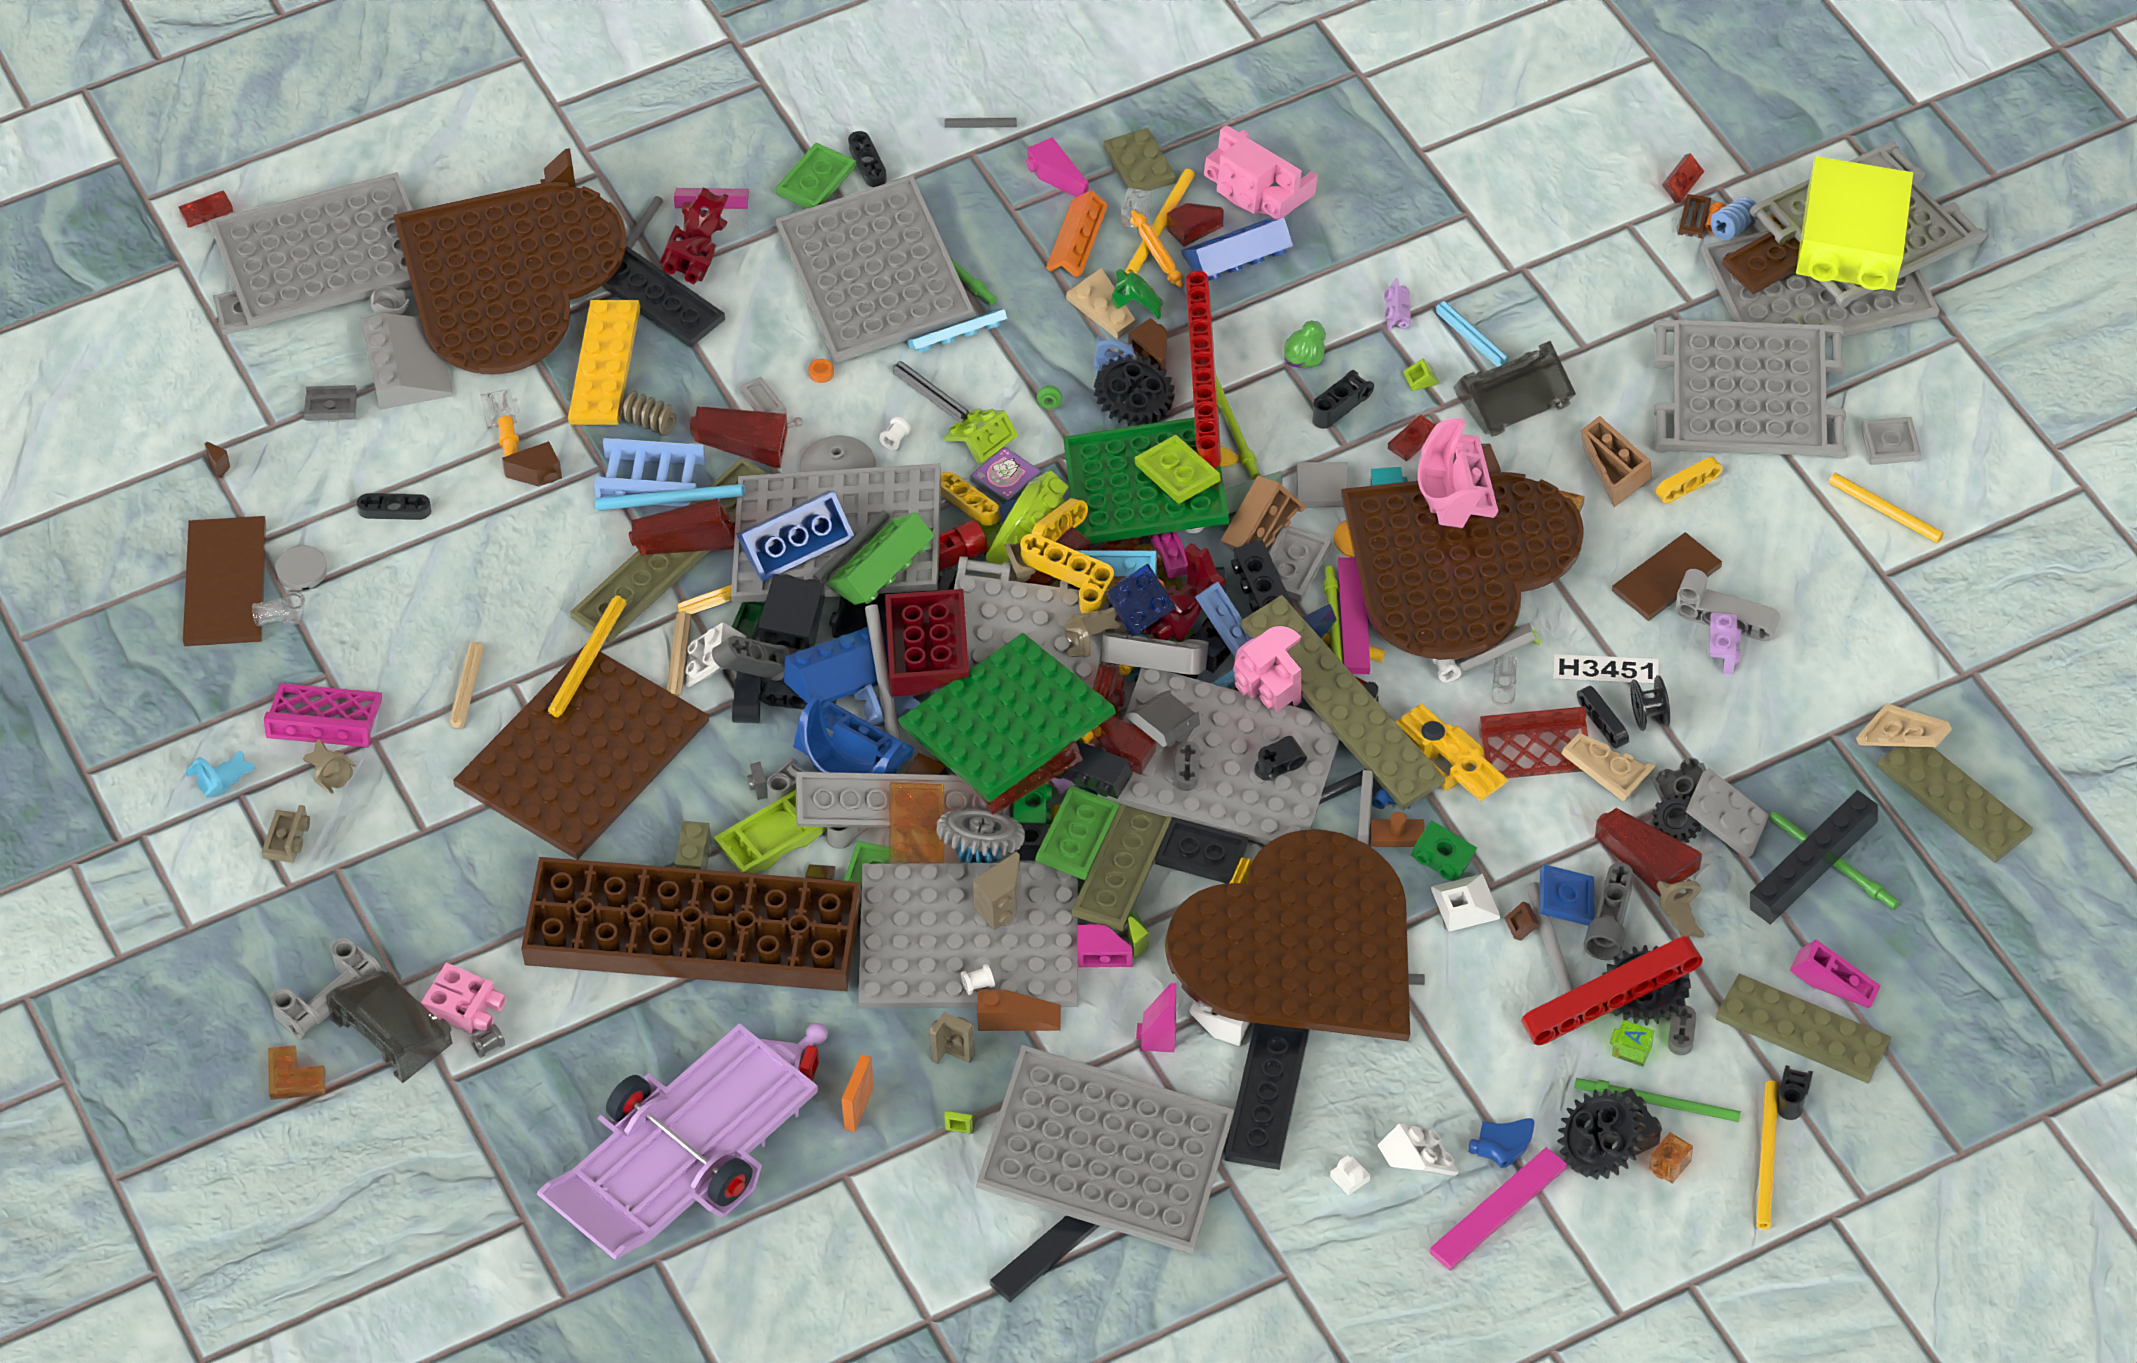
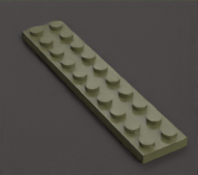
M741 457L708 487L738 484V476L764 475L768 473ZM737 497L692 501L570 611L571 619L593 633L612 598L616 595L621 596V598L626 600V606L605 640L610 643L735 529Z
M1283 595L1241 620L1240 627L1251 639L1276 626L1288 627L1301 636V640L1286 651L1301 668V696L1366 770L1372 771L1374 779L1402 810L1445 783V777Z

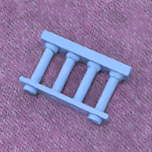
M604 438L605 458H610L606 477L595 478L596 498L697 488L696 483L691 482L695 464L705 465L704 445ZM620 459L635 460L631 479L616 478ZM645 461L660 462L656 481L641 480ZM670 463H684L681 482L666 481ZM681 502V503H671V504H661V505L686 507V506L689 505L691 502Z

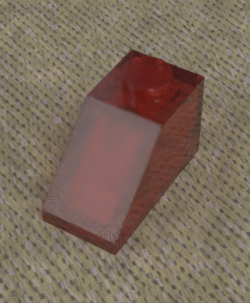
M1185 203L1167 213V231L1183 247H1186L1222 228L1224 210L1216 206Z

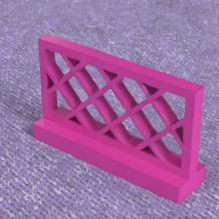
M280 683L271 709L264 716L266 738L316 742L320 739L326 744L369 747L371 731L382 701V693ZM284 693L297 695L289 700L283 697ZM312 696L322 697L313 703L308 699ZM339 698H345L348 700L339 705H337L334 702ZM365 700L373 701L372 704L364 708L359 704ZM302 701L306 705L298 710L292 707ZM326 704L332 707L323 713L318 709ZM353 706L358 710L349 715L344 712V710ZM285 709H287L290 712V714L279 713ZM313 712L316 716H308L305 714ZM336 714H338V715L341 717V719H340V718H330V717H332V716H334V715H336ZM362 716L367 719V721L356 720Z

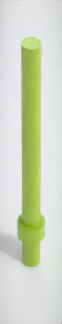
M1216 375L1219 407L1240 452L1239 459L1243 467L1247 468L1251 479L1254 480L1257 476H1261L1256 466V457L1253 451L1248 448Z
M1329 565L1325 567L1323 588L1324 593L1327 595V604L1331 605L1337 619L1330 628L1331 649L1343 663L1337 599L1339 582L1335 577V568Z

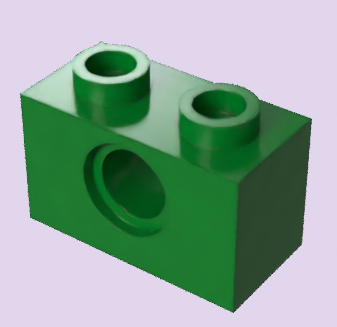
M1028 775L1014 785L1013 818L1018 823L1051 825V809H1046V801H1051L1052 785H1047V775ZM1030 802H1034L1038 804V806L1030 807L1027 804Z
M1431 820L1416 842L1410 856L1415 858L1421 865L1428 866L1438 872L1444 879L1455 881L1460 879L1472 861L1477 847Z

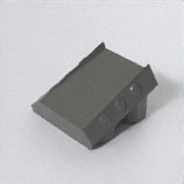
M1171 690L1156 695L1127 713V718L1163 747L1173 746L1176 741L1186 742L1193 729L1200 725L1199 711L1193 712L1173 696Z
M1690 757L1682 761L1679 770L1664 769L1658 772L1655 777H1651L1660 799L1664 796L1666 798L1670 797L1671 793H1675V795L1682 793L1686 797L1692 798L1703 771L1707 769L1704 763H1700L1696 758ZM1676 809L1668 817L1672 819L1687 813L1684 810Z

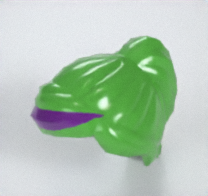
M1307 321L1301 330L1294 332L1286 339L1284 359L1288 365L1296 368H1312L1323 360L1325 356L1323 341L1326 339V332L1320 322Z

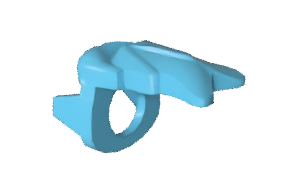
M238 751L231 760L221 763L216 768L211 767L202 757H198L185 773L188 777L198 774V787L206 795V798L224 794L230 789L231 785L239 781V778L253 771L255 765L245 762L243 752Z

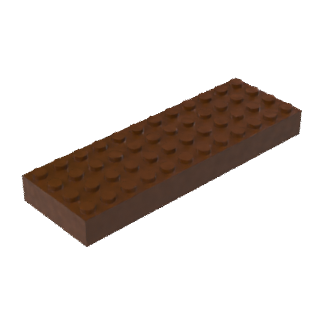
M539 857L521 947L524 964L527 966L848 991L862 901L860 882Z

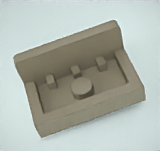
M299 805L297 812L275 811L261 852L263 859L294 863L297 853H300L303 847L302 837L304 831L307 832L310 827V816H307L304 805Z
M943 1012L938 1021L935 1020L929 1030L933 1062L939 1064L944 1054L947 1053L970 1063L975 1056L973 1024L963 1017H955Z

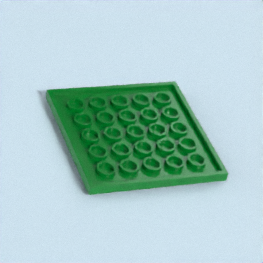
M1194 417L1063 437L1070 498L1083 500L1088 506L1085 520L1074 528L1077 546L1229 524L1221 465L1214 468L1220 473L1221 481L1180 504L1135 465L1134 457L1174 435H1177L1197 453Z
M1021 633L969 670V676L952 681L903 715L898 721L901 728L983 798L991 802L1113 716L1116 711L1110 702L1027 635Z

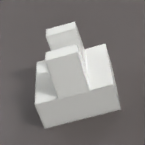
M1348 1155L1339 1161L1338 1166L1331 1171L1330 1175L1348 1196L1370 1181V1174L1353 1157Z

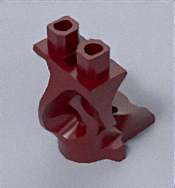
M703 187L693 202L683 203L681 209L684 215V228L681 230L679 226L675 225L659 262L663 264L664 272L668 274H675L676 271L685 274V281L693 285L697 281H703L716 245L711 242V236L716 231H722L728 223L721 217V213L729 195H714L709 189ZM703 206H706L708 208V211L701 210V208Z
M1193 543L1187 545L1184 549L1188 563L1186 567L1188 574L1186 585L1180 591H1177V587L1173 585L1151 599V604L1155 608L1153 610L1155 615L1138 627L1141 633L1147 635L1152 631L1155 639L1168 640L1173 638L1178 642L1184 640L1202 610L1195 596L1215 582H1219L1221 587L1226 583L1225 579L1217 573L1207 548L1200 550Z

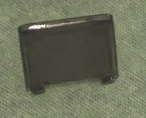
M1551 340L1539 345V351L1535 350L1531 353L1529 351L1520 358L1485 372L1469 373L1464 375L1454 385L1453 389L1456 396L1485 435L1491 434V437H1495L1505 431L1504 428L1554 407L1557 410H1561L1571 404L1569 400L1576 393Z
M379 970L335 987L326 994L331 1020L340 1028L343 1025L346 1028L352 1026L380 1050L383 1060L386 1063L390 1061V1063L396 1066L397 1070L393 1072L394 1076L402 1083L406 1082L453 1044L450 1034L452 1029L448 1022L443 1018L439 1020L400 986L396 978L389 971L385 973Z

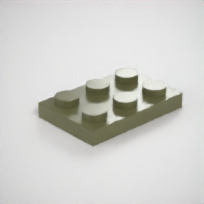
M1149 128L1103 141L1104 149L1130 196L1175 183V175Z

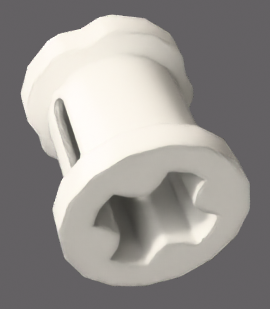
M893 417L889 428L880 434L879 440L884 447L890 450H897L901 439L910 433L911 427L904 419Z
M1432 659L1438 667V678L1442 682H1452L1460 677L1461 669L1456 665L1454 659Z
M988 964L983 965L981 969L969 973L966 971L961 972L963 985L968 995H972L973 991L988 986L990 988L995 987L994 978Z

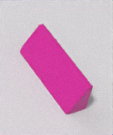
M676 188L674 193L675 208H682L684 202H693L702 188ZM707 188L714 195H729L723 209H747L749 189Z

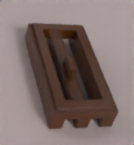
M1687 194L1678 235H1683L1686 232L1690 237H1693V234H1698V238H1703L1704 227L1711 204L1710 197ZM1691 201H1696L1690 226H1686ZM1701 202L1705 203L1703 209L1700 226L1698 228L1695 227L1699 213Z

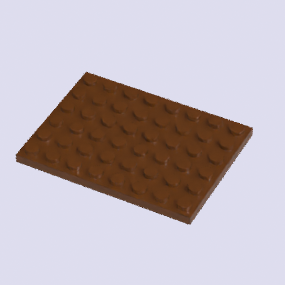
M584 646L453 780L456 788L576 860L587 851L709 722V714L680 697L671 694L668 690L600 651L564 713L558 718L554 717L548 712V708Z

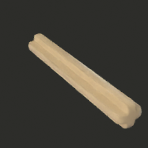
M681 611L676 615L667 690L678 697L682 695L691 625V615L686 613V611Z
M472 641L469 644L449 720L452 728L461 729L464 727L484 650L481 642Z

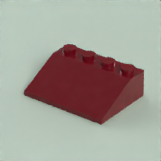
M963 589L885 594L889 676L892 697L919 695L951 683L954 680L969 676Z

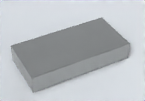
M762 377L739 387L741 395L764 424L787 414L786 407Z

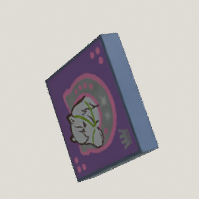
M1004 446L970 475V481L1002 503L1017 499L1030 481L1042 475V471Z

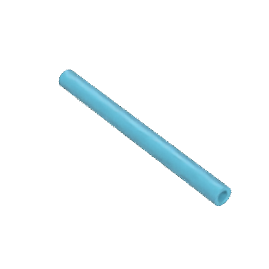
M744 484L601 497L596 498L595 505L599 511L745 496Z

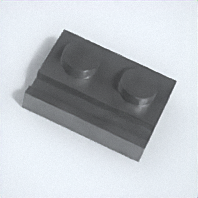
M356 385L306 387L305 421L355 419L357 404Z

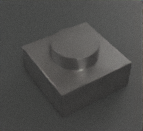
M761 762L751 763V774L747 775L750 791L755 790L757 800L767 798V785Z

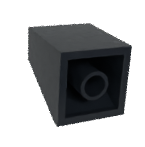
M773 574L758 625L759 640L769 644L784 645L800 650L815 646L825 600L824 584L814 579H798L789 574Z

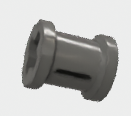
M495 1024L490 1025L489 1030L477 1036L469 1037L472 1047L480 1058L484 1057L488 1051L498 1046L504 1047L506 1045L502 1033Z

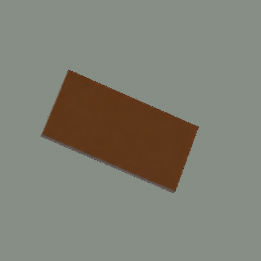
M265 516L188 521L183 625L184 647L262 642L266 546Z

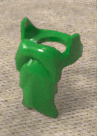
M1122 269L1117 270V283L1112 293V305L1119 309L1134 299L1137 302H1141L1146 308H1149L1155 317L1160 319L1163 301L1155 293L1154 289L1140 275L1134 272L1127 274Z

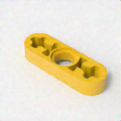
M1708 457L1662 481L1656 488L1655 493L1665 504L1671 503L1715 480L1721 474L1723 467L1714 457Z
M1070 498L1038 521L1033 527L1032 533L1056 542L1085 520L1088 513L1087 503L1083 500Z

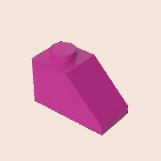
M1078 925V967H1132V947L1106 925Z

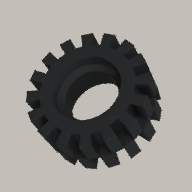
M1671 793L1668 798L1666 796L1662 797L1663 801L1661 803L1657 802L1655 805L1657 808L1652 812L1654 816L1652 822L1658 834L1663 839H1666L1667 842L1671 844L1675 842L1676 845H1681L1682 841L1685 844L1690 842L1689 839L1691 837L1695 839L1697 837L1696 832H1700L1702 829L1701 823L1688 813L1687 822L1683 827L1673 828L1668 824L1669 814L1676 809L1686 811L1691 797H1686L1682 793H1679V795Z

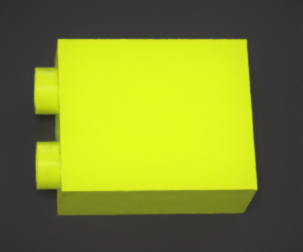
M1815 156L1807 190L1796 274L1810 276L1818 281L1850 282L1870 290L1887 289L1895 291L1904 253L1913 172Z

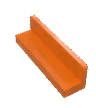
M1093 190L1071 201L1046 266L1049 272L1062 266L1075 278L1082 275L1108 204Z

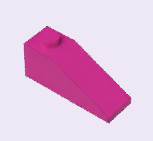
M1053 137L1027 148L1028 158L1026 159V165L1029 171L1034 172L1041 181L1075 197L1089 191L1088 181Z
M1817 939L1798 950L1789 970L1811 987L1866 1008L1872 1006L1880 988L1878 983Z
M1170 983L1143 1012V1023H1137L1136 1039L1141 1040L1142 1051L1175 1052L1177 1030L1176 983Z

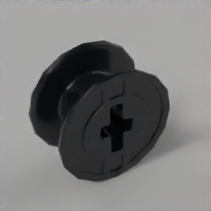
M1656 675L1654 678V689L1642 691L1638 681L1633 679L1630 686L1631 704L1639 729L1644 731L1647 725V717L1659 715L1662 724L1668 727L1670 724V705L1667 690L1661 676ZM1644 694H1654L1653 698L1646 699L1643 696ZM1656 708L1657 712L1647 713L1646 709Z

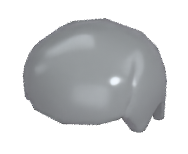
M388 285L376 288L370 297V304L375 314L390 313L403 315L409 303L404 290H398Z

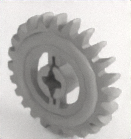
M960 808L943 814L937 821V835H939L940 840H944L945 845L952 843V848L955 849L959 846V843H962L961 851L964 852L968 846L972 849V855L975 854L977 848L978 851L983 853V856L986 855L989 848H991L993 856H996L998 848H1000L1001 854L1006 855L1007 851L1013 853L1015 849L1019 850L1020 846L1024 843L1025 831L1021 824L1014 818H1009L1006 814L1001 815L998 811L991 812L990 809L981 810L980 808H965L963 810ZM969 824V830L964 826ZM993 827L996 828L998 832L993 833Z

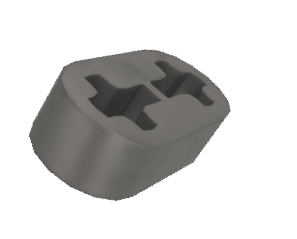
M1182 742L1176 749L1174 782L1177 788L1183 791H1191L1198 784L1200 750L1193 742ZM1185 752H1190V762L1185 761ZM1184 771H1189V781L1184 780Z
M1679 1005V1013L1672 1012L1668 1048L1676 1055H1686L1693 1048L1696 1012L1690 1006L1685 1005L1684 1007ZM1681 1016H1686V1026L1680 1025ZM1679 1035H1684V1043L1678 1044Z

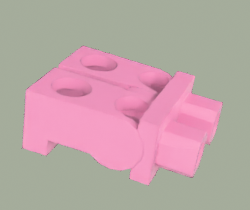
M447 962L435 979V984H432L421 1001L424 1018L432 1021L434 1018L446 1021L454 1027L465 1029V1032L473 1034L475 1029L489 1030L490 1025L493 1024L494 1017L486 1011L488 1008L500 1012L506 1004L505 995L494 989L493 981L484 980Z

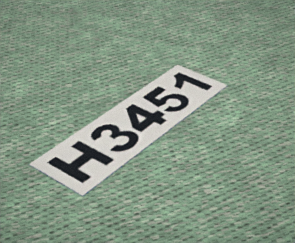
M1554 654L1553 679L1629 683L1635 679L1638 683L1654 684V678L1658 675V659Z

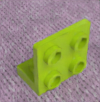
M978 408L968 413V418L965 421L952 425L949 428V432L943 436L945 441L966 442L976 462L983 463L1018 437V434L1005 410H981Z

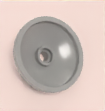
M843 435L829 436L817 440L804 451L800 460V472L876 467L874 454L864 442Z

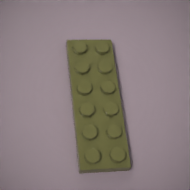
M1896 746L1878 760L1877 768L1994 863L2032 834V826L1933 747Z
M1120 804L1073 906L1072 916L1099 925H1106L1109 928L1123 932L1128 917L1132 913L1155 862L1156 854L1172 817H1165Z
M1740 973L1716 1014V1020L1867 1084L1870 1082L1891 1040V1036Z

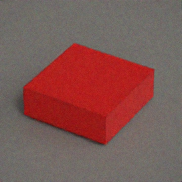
M808 1045L799 1069L802 1074L813 1081L819 1065V1054L817 1047Z

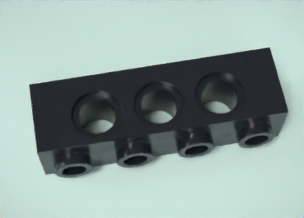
M1263 539L1233 549L1232 569L1235 575L1239 574L1241 577L1240 585L1243 593L1249 594V605L1252 613L1281 595L1294 608Z

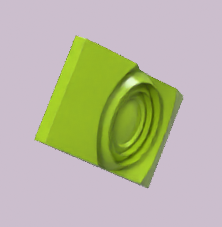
M796 790L713 838L714 842L741 873L754 874L771 868L783 855L791 850L808 846L824 833L827 827L796 826Z

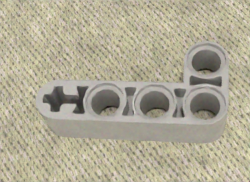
M1698 569L1686 571L1677 593L1676 612L1680 617L1710 626L1711 613L1737 614V628H1741V635L1760 641H1770L1773 638L1780 620V614L1777 610L1707 589L1708 579L1705 573Z
M1103 633L1101 661L1194 675L1206 669L1209 643L1196 639L1185 640L1181 643L1120 633Z

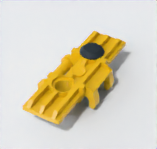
M1422 703L1395 721L1428 759L1438 760L1443 756L1450 762L1452 767L1448 776L1431 761L1445 777V783L1441 785V788L1445 791L1460 783L1481 802L1508 782V779L1484 758V750L1481 745L1458 725L1451 726L1449 723L1446 725ZM1472 764L1475 765L1476 769L1473 771H1469V769L1472 767Z

